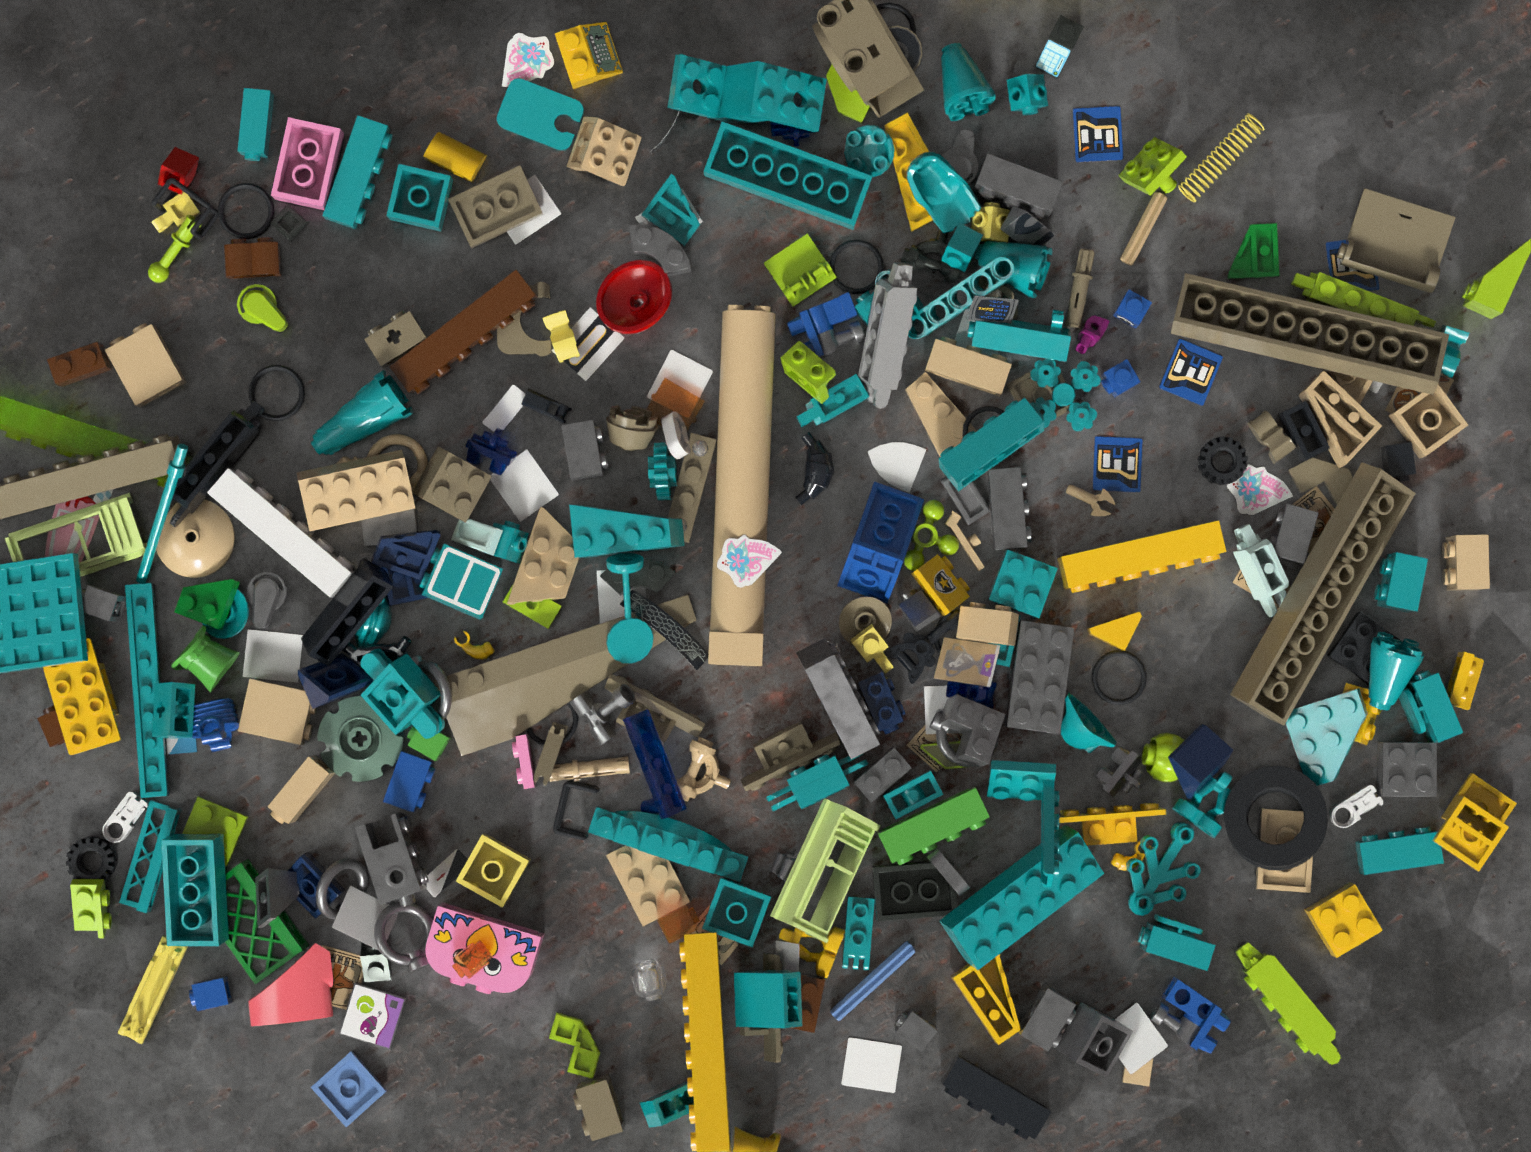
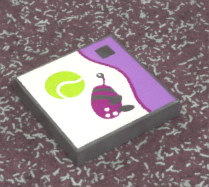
M355 982L339 1034L390 1050L406 997Z

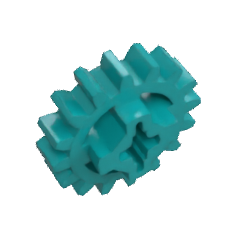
M666 442L654 443L653 456H648L650 488H656L657 500H671V487L677 486L676 460L672 455H669Z

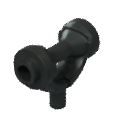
M938 229L936 239L921 242L917 246L912 244L910 249L905 248L901 263H909L913 266L912 271L924 267L938 271L945 277V281L955 285L956 280L962 281L964 275L963 271L953 268L945 262L926 256L929 253H937L943 257L948 245L946 243L948 233H942L940 229Z

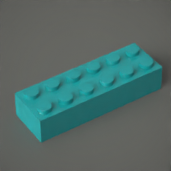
M721 122L704 169L705 177L851 230L855 228L873 177L725 122Z
M1064 825L1054 833V837H1059V852L1054 854V861H1059L1058 877H1053L1052 887H1043L1041 885V844H1039L939 920L968 964L977 970L981 969L1104 874L1079 832Z

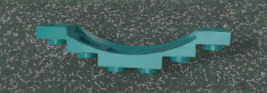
M596 807L588 833L613 840L639 851L738 882L741 881L748 860V856L732 851L719 839L696 827L651 813L639 811L612 812Z

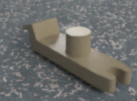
M556 722L552 723L535 770V783L538 782L540 777H543V785L546 786L548 784L568 726Z

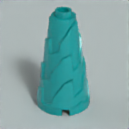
M385 370L376 374L373 377L374 379L363 386L351 400L340 408L337 414L315 431L316 433L312 435L314 440L311 441V445L319 455L322 453L332 455L351 443L386 429L414 413L412 406L407 409L404 407L403 404L409 400L391 375L386 377L387 373Z

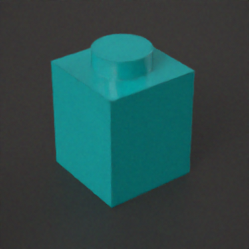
M959 223L941 261L965 272L978 249L983 234Z

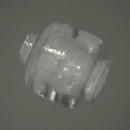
M648 959L635 964V968L631 971L635 994L639 997H646L647 1001L661 998V993L668 988L664 966L661 963H657L655 959Z

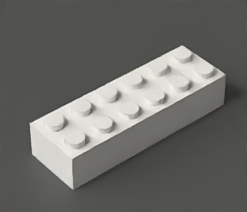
M228 468L207 493L325 594L334 598L354 573L353 569L355 566L344 556L339 555L336 557L332 553L335 549L324 539L319 538L316 540L312 536L314 531H309L308 525L304 522L298 521L296 523L292 519L294 514L287 507L279 503L275 505L272 502L274 497L267 490L259 486L255 488L251 484L254 480L243 470L237 469L234 471Z

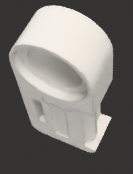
M1366 785L1333 806L1329 814L1330 820L1337 827L1347 828L1361 819L1360 816L1376 807V804L1382 806L1383 800L1378 796L1373 785ZM1340 808H1346L1350 813V818L1346 823H1339L1335 818L1336 811Z
M134 791L128 792L103 826L102 831L105 839L112 843L123 841L135 827L132 824H135L143 811L148 807L149 802L141 798ZM112 823H119L123 828V833L119 838H113L109 834V826Z

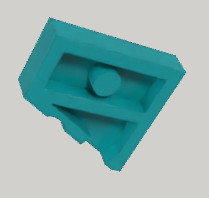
M670 174L641 216L657 228L671 235L679 244L685 247L699 228L700 223L675 176Z

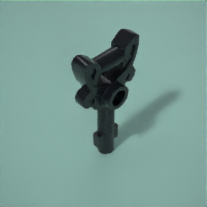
M956 609L952 614L950 612L942 618L943 622L928 634L927 637L922 634L915 636L913 633L908 632L903 637L904 643L897 644L885 652L887 657L897 658L908 670V679L911 684L918 680L925 666L933 667L936 663V659L933 656L935 653L933 644L947 633L949 629L953 631L958 627L959 610ZM906 649H909L917 654V657L919 659V663L917 665L907 655V653L905 652Z

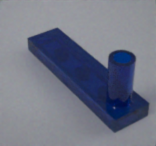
M649 709L624 718L623 722L653 798L641 803V811L651 814L659 813L661 819H665L687 809Z

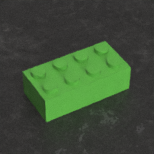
M972 786L879 830L877 834L892 863L897 861L898 865H902L912 860V854L921 850L923 854L938 847L936 842L943 839L950 842L962 836L960 831L968 827L973 831L986 825L985 819L990 816L977 789Z

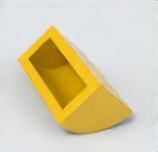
M438 132L430 142L423 157L426 161L474 183L487 155Z

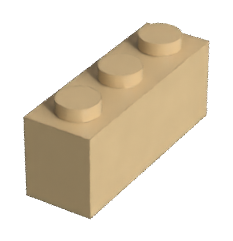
M942 336L941 340L935 339L925 372L999 397L1002 395L1012 365L1007 363L1006 357L993 353L991 357L981 354L982 349L967 345L966 349L956 346L957 341Z

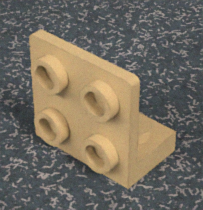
M583 117L567 167L578 171H587L620 186H625L641 141V136L597 117Z

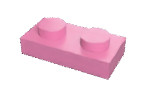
M528 734L516 736V741L512 742L514 758L519 757L520 768H516L518 784H523L524 789L534 788L536 783L534 782V769Z

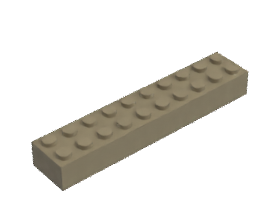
M1187 273L1184 276L1171 334L1432 395H1434L1439 383L1449 334Z
M1361 462L1230 694L1232 697L1264 717L1283 726L1285 725L1416 494L1382 469Z

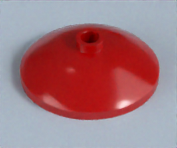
M635 260L620 265L604 279L598 290L596 308L600 319L608 328L622 334L638 333L650 328L663 317L670 305L672 298L670 278L659 265L651 261Z

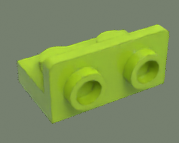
M798 341L780 358L784 373L822 404L829 398L826 386L836 375V371L801 341Z
M72 879L70 887L74 930L98 931V938H104L107 929H111L112 914L107 913V906L110 903V891L105 890V880Z

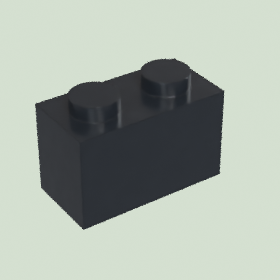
M1307 401L1278 414L1288 437L1296 446L1295 451L1301 462L1330 449Z

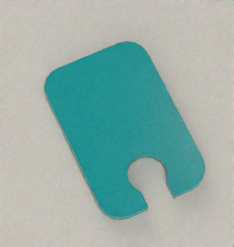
M517 78L512 80L507 88L497 114V123L505 130L563 151L571 146L575 134L558 131L555 128V120L560 115H568L572 120L580 123L584 108L581 102Z

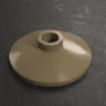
M861 596L852 599L844 606L839 616L840 632L851 645L853 644L850 639L871 624L883 639L887 637L892 626V617L888 607L881 600L872 596ZM863 615L868 616V620L865 623L859 622L860 617Z

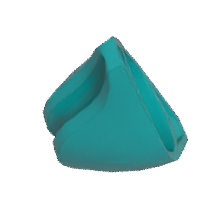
M387 595L356 632L357 648L376 644L390 629L392 612Z
M1068 693L1065 697L1066 714L1061 724V735L1065 742L1074 748L1085 749L1088 753H1091L1098 746H1116L1117 741L1087 706L1071 693Z

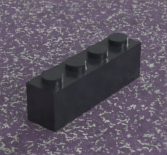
M367 559L363 560L301 637L308 656L330 666L394 587L385 569Z
M958 1054L941 1081L942 1085L945 1086L944 1091L956 1099L959 1096L969 1100L968 1106L980 1113L982 1109L992 1114L990 1119L1002 1126L1008 1123L1015 1128L1013 1132L1025 1140L1029 1136L1036 1139L1051 1114V1110Z

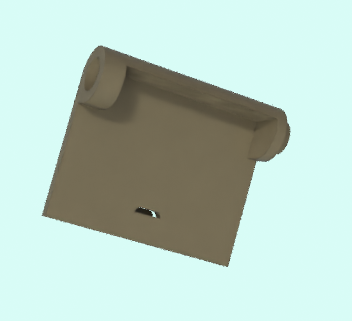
M1364 188L1346 243H1341L1337 258L1341 259L1340 265L1433 293L1440 276L1441 269L1439 266L1456 217Z

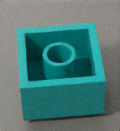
M398 164L386 216L392 221L442 232L449 202L448 199L450 198L454 180L450 175Z
M1006 550L987 601L1011 607V610L1039 619L1058 568Z
M1398 552L1387 554L1386 558H1382L1379 573L1383 574L1381 585L1377 584L1374 593V600H1378L1377 606L1407 613L1418 612L1428 559Z
M720 877L702 929L753 948L771 895Z

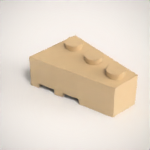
M1325 371L1317 375L1299 394L1302 402L1307 401L1330 447L1328 450L1338 468L1346 465L1382 427Z

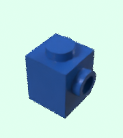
M1127 359L1101 375L1103 378L1101 383L1108 394L1112 393L1114 398L1141 382Z

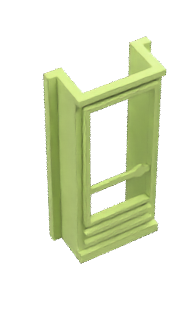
M131 493L9 533V537L5 538L12 561H25L19 545L20 541L73 523L75 524L74 530L78 533L87 559L79 562L80 577L143 556L147 543L142 541L130 505L134 503ZM99 515L111 552L91 558L81 531L82 525L79 524V521Z
M824 798L770 916L827 943L829 940L827 939L828 933L875 831L878 832L881 825L848 807ZM838 839L845 843V846L836 864L829 857ZM825 866H833L835 868L810 922L802 919Z

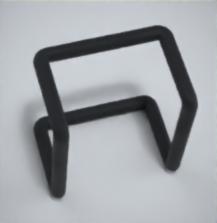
M169 178L152 200V205L159 211H164L163 204L174 198L176 192L171 191L162 205L158 201L171 184L177 186L188 194L189 197L206 208L190 230L191 234L197 239H202L218 218V211L174 178ZM210 212L213 213L205 227L198 233L197 229Z
M569 780L564 783L553 832L562 836L586 840L589 836L587 833L561 827L570 787L592 793L599 792L600 788Z

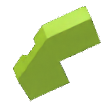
M831 65L826 79L838 113L862 124L870 106L863 102L857 90L851 92L847 88L834 66Z
M556 1012L549 1039L574 1046L567 1072L593 1079L601 1052L583 1019Z

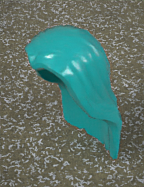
M925 152L918 155L909 164L907 180L914 198L926 209L942 233L954 231L959 223L963 225L971 222V217L975 216V211H980L981 206L968 183L940 154Z

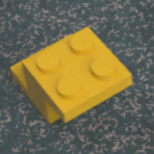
M1470 773L1441 817L1446 821L1432 841L1476 871H1480L1509 828L1504 822L1517 803L1475 774Z

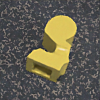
M566 309L542 317L546 328L551 332L550 339L559 362L562 363L564 362L563 360L575 356L576 358L580 357L573 330L569 326L570 321Z

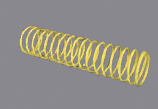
M1247 113L1245 119H1241V124H1237V128L1232 129L1233 133H1228V137H1224V142H1219L1220 146H1216L1215 151H1211V155L1206 156L1207 160H1202L1203 164H1198V169H1194V173L1189 174L1190 178L1186 177L1185 182H1181V185H1178L1183 195L1192 202L1197 201L1183 186L1185 184L1198 197H1201L1200 193L1189 185L1187 179L1191 180L1199 190L1205 193L1203 187L1194 181L1191 175L1196 176L1205 187L1210 188L1197 175L1195 170L1201 172L1210 183L1214 184V181L1201 170L1200 166L1204 167L1215 179H1218V176L1206 167L1204 161L1208 162L1216 172L1222 175V171L1211 163L1208 157L1213 158L1222 169L1227 170L1224 164L1214 157L1213 152L1218 154L1227 165L1231 166V163L1218 152L1217 148L1221 149L1232 161H1235V158L1223 149L1221 143L1225 144L1237 157L1240 156L1233 147L1227 144L1225 139L1230 140L1239 151L1244 152L1242 147L1231 139L1230 134L1235 136L1244 147L1248 148V145L1235 134L1234 130L1238 131L1249 143H1252V140L1239 129L1238 125L1242 126L1251 137L1257 139L1256 135L1244 126L1242 122H1247L1256 133L1261 134L1260 130L1264 131L1265 128L1256 117ZM1250 118L1258 122L1262 126V128L1257 126Z

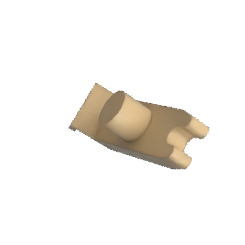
M952 510L945 525L952 530L976 569L980 571L985 567L973 548L980 545L981 542L976 534L971 535L967 539L957 525L961 516Z

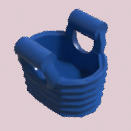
M221 698L195 704L192 738H201L202 744H208L212 752L232 748V731L239 728V719L237 718L238 714H236L234 700ZM224 731L227 734L226 738H223Z

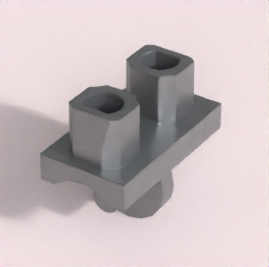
M1118 747L1112 754L1111 759L1120 765L1115 773H1112L1106 767H1103L1096 775V779L1104 786L1103 789L1113 798L1120 789L1127 794L1133 786L1140 790L1143 785L1138 782V779L1143 772L1137 767L1141 763L1142 758L1133 750L1129 752Z

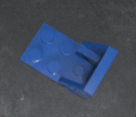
M874 482L837 586L864 596H872L884 603H888L907 553L924 499Z

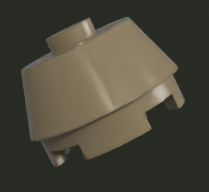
M619 405L612 406L609 416L606 417L610 442L628 451L647 448L659 428L657 425L658 416L651 417L652 411L641 407L632 406L631 409L620 410Z

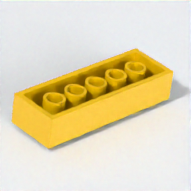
M1218 520L1057 558L1064 590L1071 588V592L1075 593L1090 589L1089 584L1097 582L1098 587L1116 583L1115 578L1123 576V581L1142 577L1141 572L1149 570V575L1168 571L1167 566L1173 564L1175 569L1195 565L1194 560L1199 558L1201 563L1221 559L1220 554L1226 552Z

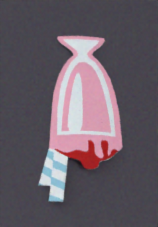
M113 489L95 494L93 500L85 496L56 504L52 519L109 500ZM99 515L79 521V524L82 525L81 531L87 548L100 518ZM74 523L48 532L45 557L76 553L78 554L79 562L83 560L85 553L78 533L74 530Z

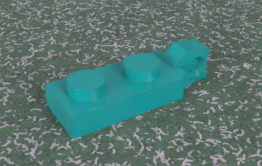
M857 374L828 389L829 398L822 404L815 398L810 399V402L805 404L807 411L796 418L800 426L803 427L812 421L815 422L816 426L821 423L824 424L869 398Z

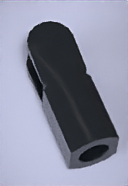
M528 388L521 405L564 424L566 423L564 419L567 412L572 410L567 405ZM551 403L558 406L555 415L548 413Z

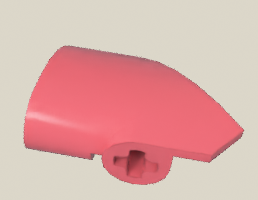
M314 943L282 975L248 1001L251 1026L332 1017L333 1008L330 988L333 986V972L330 952Z

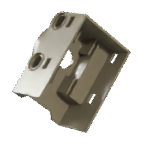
M833 0L819 9L817 13L818 22L812 25L817 39L847 88L851 92L857 90L863 102L872 108L878 118L924 91L872 0Z

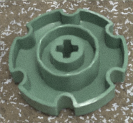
M361 696L341 700L338 702L339 711L336 714L328 711L319 726L318 741H322L326 745L325 750L320 753L323 761L338 776H343L345 772H350L352 774V781H370L383 776V766L385 764L390 766L396 765L400 752L403 751L404 737L395 735ZM359 731H361L362 735H367V740L363 742V746H361L360 742H355V737L359 736Z

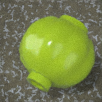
M1161 733L1154 736L1150 744L1146 743L1144 745L1142 764L1146 765V770L1150 776L1162 782L1178 780L1168 756L1184 742V739L1176 734Z

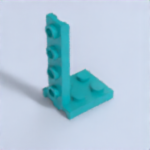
M991 760L987 797H994L1000 800L1007 798L1022 799L1024 801L1041 800V885L1043 887H1052L1053 877H1058L1059 861H1054V854L1059 852V837H1054V830L1059 829V814H1054L1055 807L1059 806V791H1055L1056 764Z

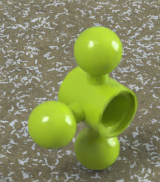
M930 500L924 505L923 514L926 517L925 521L915 526L911 538L915 547L913 550L908 551L904 558V564L909 570L916 571L924 565L925 557L922 553L924 547H931L935 544L938 546L939 551L947 556L955 554L959 549V541L955 536L946 534L940 537L933 526L934 521L942 518L944 514V507L937 500ZM922 528H927L930 532V538L925 543L920 542L918 539V532Z

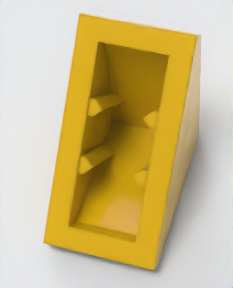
M1136 612L1088 628L1087 630L1090 635L1124 651L1142 615L1141 612Z

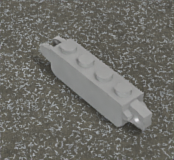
M894 262L889 278L881 279L876 283L858 373L861 380L867 384L866 391L869 395L867 400L870 403H874L873 405L880 409L888 405L891 390H897L899 380L902 377V363L907 352L906 342L908 332L912 327L913 307L917 301V288L912 285L913 266L905 262Z

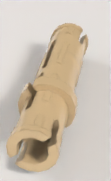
M628 756L585 762L572 760V763L555 764L550 782L570 779L580 781V778L628 774L630 773Z

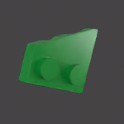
M1277 223L1251 224L1229 270L1227 280L1276 278L1280 276Z
M229 579L183 587L174 613L223 630L240 582Z

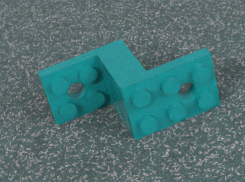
M678 54L675 55L667 108L735 125L772 121L811 132H818L827 79L761 61L725 66ZM696 79L701 83L699 94L693 90V82ZM796 92L799 93L802 99L799 107L795 105L793 100Z

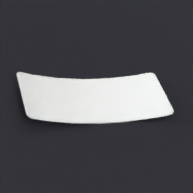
M512 385L483 420V424L499 435L522 408L523 405L521 403L525 393L515 385Z

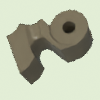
M1266 410L1261 412V415L1253 421L1247 422L1258 442L1269 448L1268 455L1273 464L1296 448L1290 437L1283 433V429L1280 426L1278 427L1273 417Z

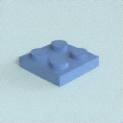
M353 1051L349 1052L311 1087L345 1127L350 1125L387 1091Z

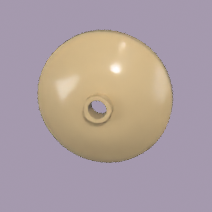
M204 499L193 514L189 512L178 526L173 527L170 524V520L181 507L176 503L167 514L156 549L161 561L174 573L189 578L206 577L217 572L227 563L234 549L235 532L229 516L221 507ZM194 532L196 535L194 542H189L187 539L188 534Z

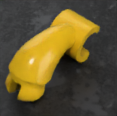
M463 631L467 636L466 643L461 644L454 637L455 643L472 658L484 660L495 651L490 642H485L481 646L472 645L470 643V635L466 631Z
M1140 841L1134 845V855L1123 856L1120 853H1116L1111 864L1116 866L1118 870L1126 871V863L1129 859L1137 858L1142 861L1145 853H1140L1138 850ZM1138 862L1132 865V869L1139 865Z

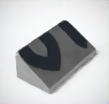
M1015 206L1012 207L1000 228L1020 244L1043 246L1055 235L1030 213Z

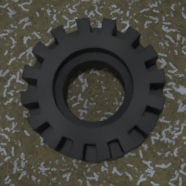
M1220 436L1208 441L1201 448L1197 460L1199 461L1198 468L1202 472L1201 475L1207 478L1208 482L1215 483L1216 485H1227L1237 481L1247 469L1246 462L1248 461V456L1245 454V448H1242L1241 443L1238 440H1233L1232 437ZM1223 450L1230 453L1233 463L1229 470L1219 471L1214 467L1213 456L1216 452Z
M94 836L80 839L70 847V852H67L66 857H68V861H66V866L69 867V870H67L69 875H73L72 879H104L107 881L114 874V868L118 864L115 858L117 853L112 849L114 848L113 845L108 844L104 838L100 839ZM87 851H96L101 856L102 863L98 870L88 871L84 868L82 857Z

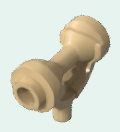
M699 737L698 741L692 739L690 743L692 761L686 774L673 782L671 789L675 790L674 796L688 802L690 797L695 799L697 794L706 792L714 784L725 789L729 787L731 779L719 774V764L715 756L716 749L712 748L713 742ZM705 763V775L702 779L696 781L695 778L701 764Z

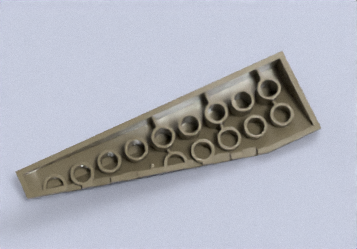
M688 595L657 605L684 628L696 621ZM631 613V618L640 619L634 613ZM625 616L448 675L452 703L446 718L461 756L515 738L580 694L609 677L610 674L628 665L629 663H621L615 660L608 652L606 645L607 634L611 627L619 620L625 619ZM648 625L652 630V648H654L666 639ZM433 680L435 686L440 690L437 680Z

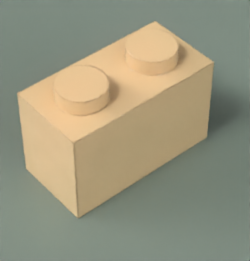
M970 602L969 607L960 606L956 638L1015 646L1019 614L1011 612V607L995 605V610L985 609L986 604Z

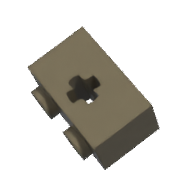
M401 311L390 318L391 323L384 327L382 325L374 327L368 332L369 336L364 339L383 368L399 360L427 338L410 311L407 313ZM392 332L397 334L401 332L402 335L398 337L399 343L389 342L392 339Z

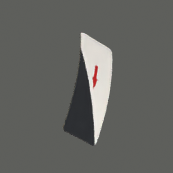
M456 849L427 875L429 882L425 885L433 897H436L454 881L468 859L459 849Z

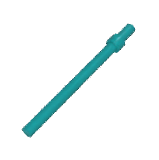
M185 444L177 445L174 458L169 462L166 471L168 474L167 481L136 577V581L140 584H144L147 581L178 479L182 477L185 469L183 463L188 450V446Z

